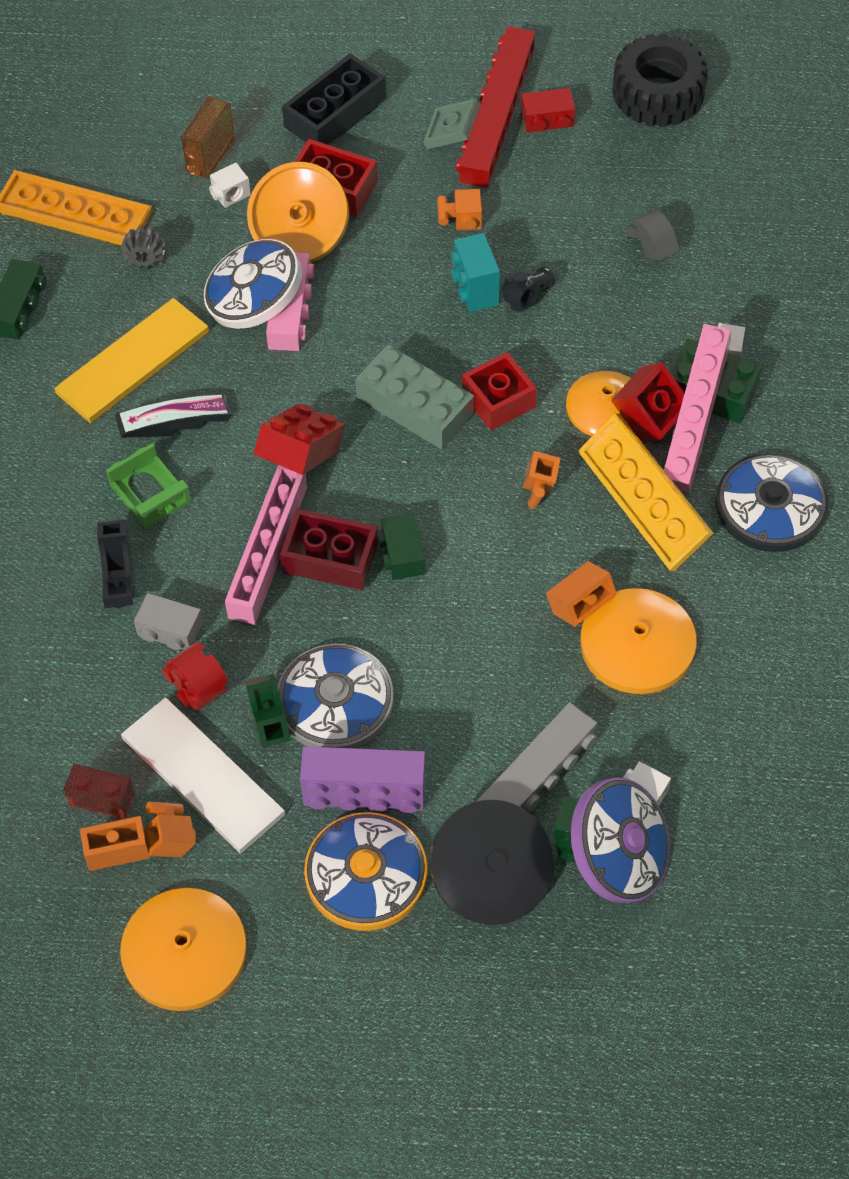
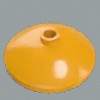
M596 371L579 378L569 389L566 398V411L570 421L583 433L593 436L614 413L622 417L611 400L631 378L613 371Z

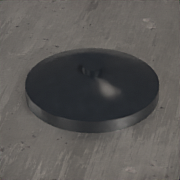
M482 800L458 809L441 825L431 847L430 872L439 896L457 915L478 924H505L527 915L545 896L553 875V851L544 828L528 811L507 801Z

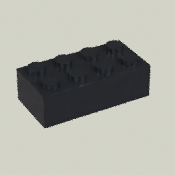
M350 53L282 106L284 128L305 142L311 139L328 145L386 99V77Z

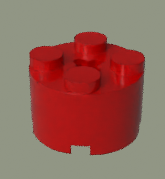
M199 642L193 643L166 662V666L161 669L166 680L169 683H174L179 692L176 695L181 704L186 708L191 705L195 710L203 709L229 690L228 686H224L228 679L222 667L212 654L206 657L201 651L205 647Z

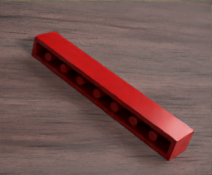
M507 26L504 36H500L498 42L499 52L494 53L492 60L493 69H489L487 73V87L483 86L481 90V105L469 139L463 142V156L457 159L456 172H459V183L489 188L535 49V31Z

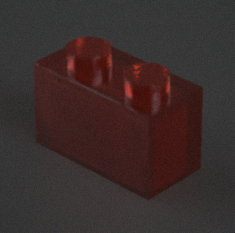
M74 763L63 789L69 806L126 819L135 795L131 777Z

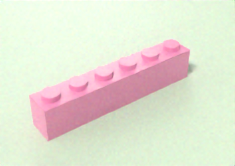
M707 324L703 325L664 468L665 473L677 488L687 493L691 491L731 343L730 329Z
M278 465L225 600L228 619L252 625L256 624L279 564L280 553L295 510L300 508L307 490L306 473L301 475Z

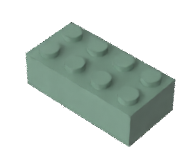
M387 345L355 379L357 399L441 450L474 415L473 394L390 345Z

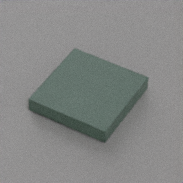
M474 98L436 108L423 142L424 146L427 149L468 140L481 105L478 99Z

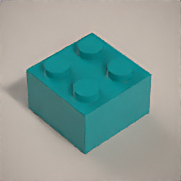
M481 233L454 240V251L450 253L454 268H451L450 271L453 283H458V294L461 303H466L469 312L498 306L500 271L485 234Z

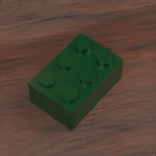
M688 338L670 372L684 393L699 343ZM728 353L712 414L741 423L759 385L763 365Z

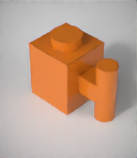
M480 189L455 190V203H447L446 196H439L437 198L438 223L440 225H447L449 223L448 218L455 217L456 230L481 229Z
M536 451L533 452L527 464L522 487L531 490L530 499L528 500V506L531 509L537 508L543 496L549 494L554 487L561 458Z
M148 802L146 804L147 814H157L144 828L149 856L182 858L196 844V833L192 827L191 816H182L184 812L182 804Z

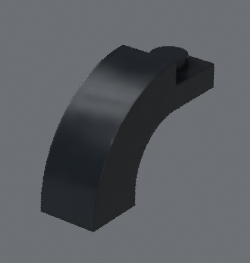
M126 519L97 523V539L102 565L104 609L133 605V597H135Z

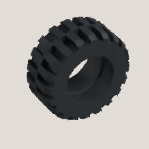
M650 34L646 35L643 39L639 37L632 44H627L616 58L612 89L615 103L626 116H632V119L638 123L641 121L645 122L647 126L656 124L659 127H666L667 124L671 123L672 125L679 124L682 119L686 121L700 109L704 101L708 76L707 62L697 47L693 48L692 43L687 40L682 41L678 36L668 37L667 34H660V36ZM664 77L674 82L658 84L650 82L646 78Z

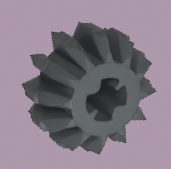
M140 226L136 230L130 229L122 241L123 257L128 259V264H136L137 268L145 266L149 270L151 265L158 267L160 261H163L165 257V238L160 237L159 231L152 232L150 227L147 230L142 229Z

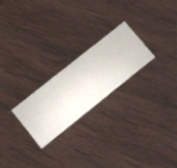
M166 697L121 734L122 739L240 854L285 816V810Z

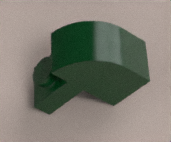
M274 674L245 681L252 716L262 748L291 741Z

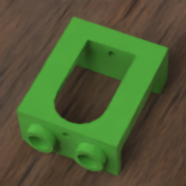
M153 443L145 448L138 449L131 456L114 463L106 470L110 486L144 529L191 502L189 487L183 479L178 482L158 458ZM146 472L154 476L164 490L142 503L131 490L129 481L135 474Z

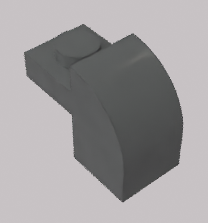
M658 210L633 219V223L625 227L628 237L641 240L646 258L661 260L680 250L670 222Z

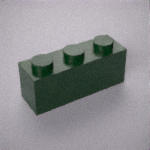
M11 259L0 283V336L19 340L23 330L27 329L29 316L32 310L36 309L38 296L41 291H44L47 283V278L43 273L41 264Z

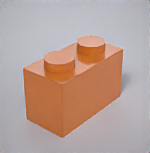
M587 561L546 592L553 614L569 624L577 626L617 595L610 573Z
M141 816L80 829L84 858L89 871L150 858Z

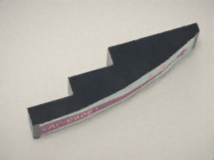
M225 394L196 395L142 405L116 413L115 419L121 438L173 436L175 429H201L203 422L229 421L231 411Z

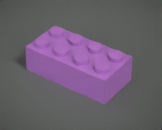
M303 746L300 773L303 804L313 809L339 807L342 810L369 808L375 812H382L386 809L400 810L404 813H413L417 810L423 811L425 751Z

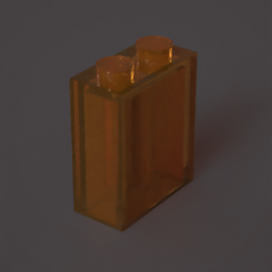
M208 96L181 135L186 172L209 179L234 141L235 134L231 103Z

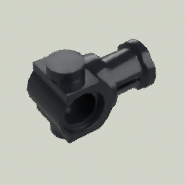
M545 266L539 268L534 274L514 273L505 278L502 287L504 301L511 304L512 310L524 311L535 304L541 290L554 286L555 277L552 271Z

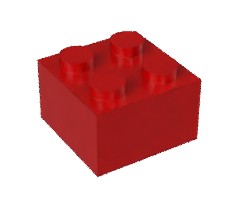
M508 352L462 374V388L474 395V410L490 431L536 408L537 388Z
M663 362L642 366L615 395L611 402L639 440L644 442L662 439L677 422L685 393Z

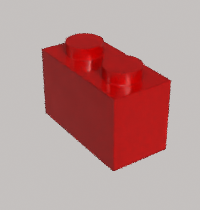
M570 88L521 94V115L526 133L574 127L575 106Z

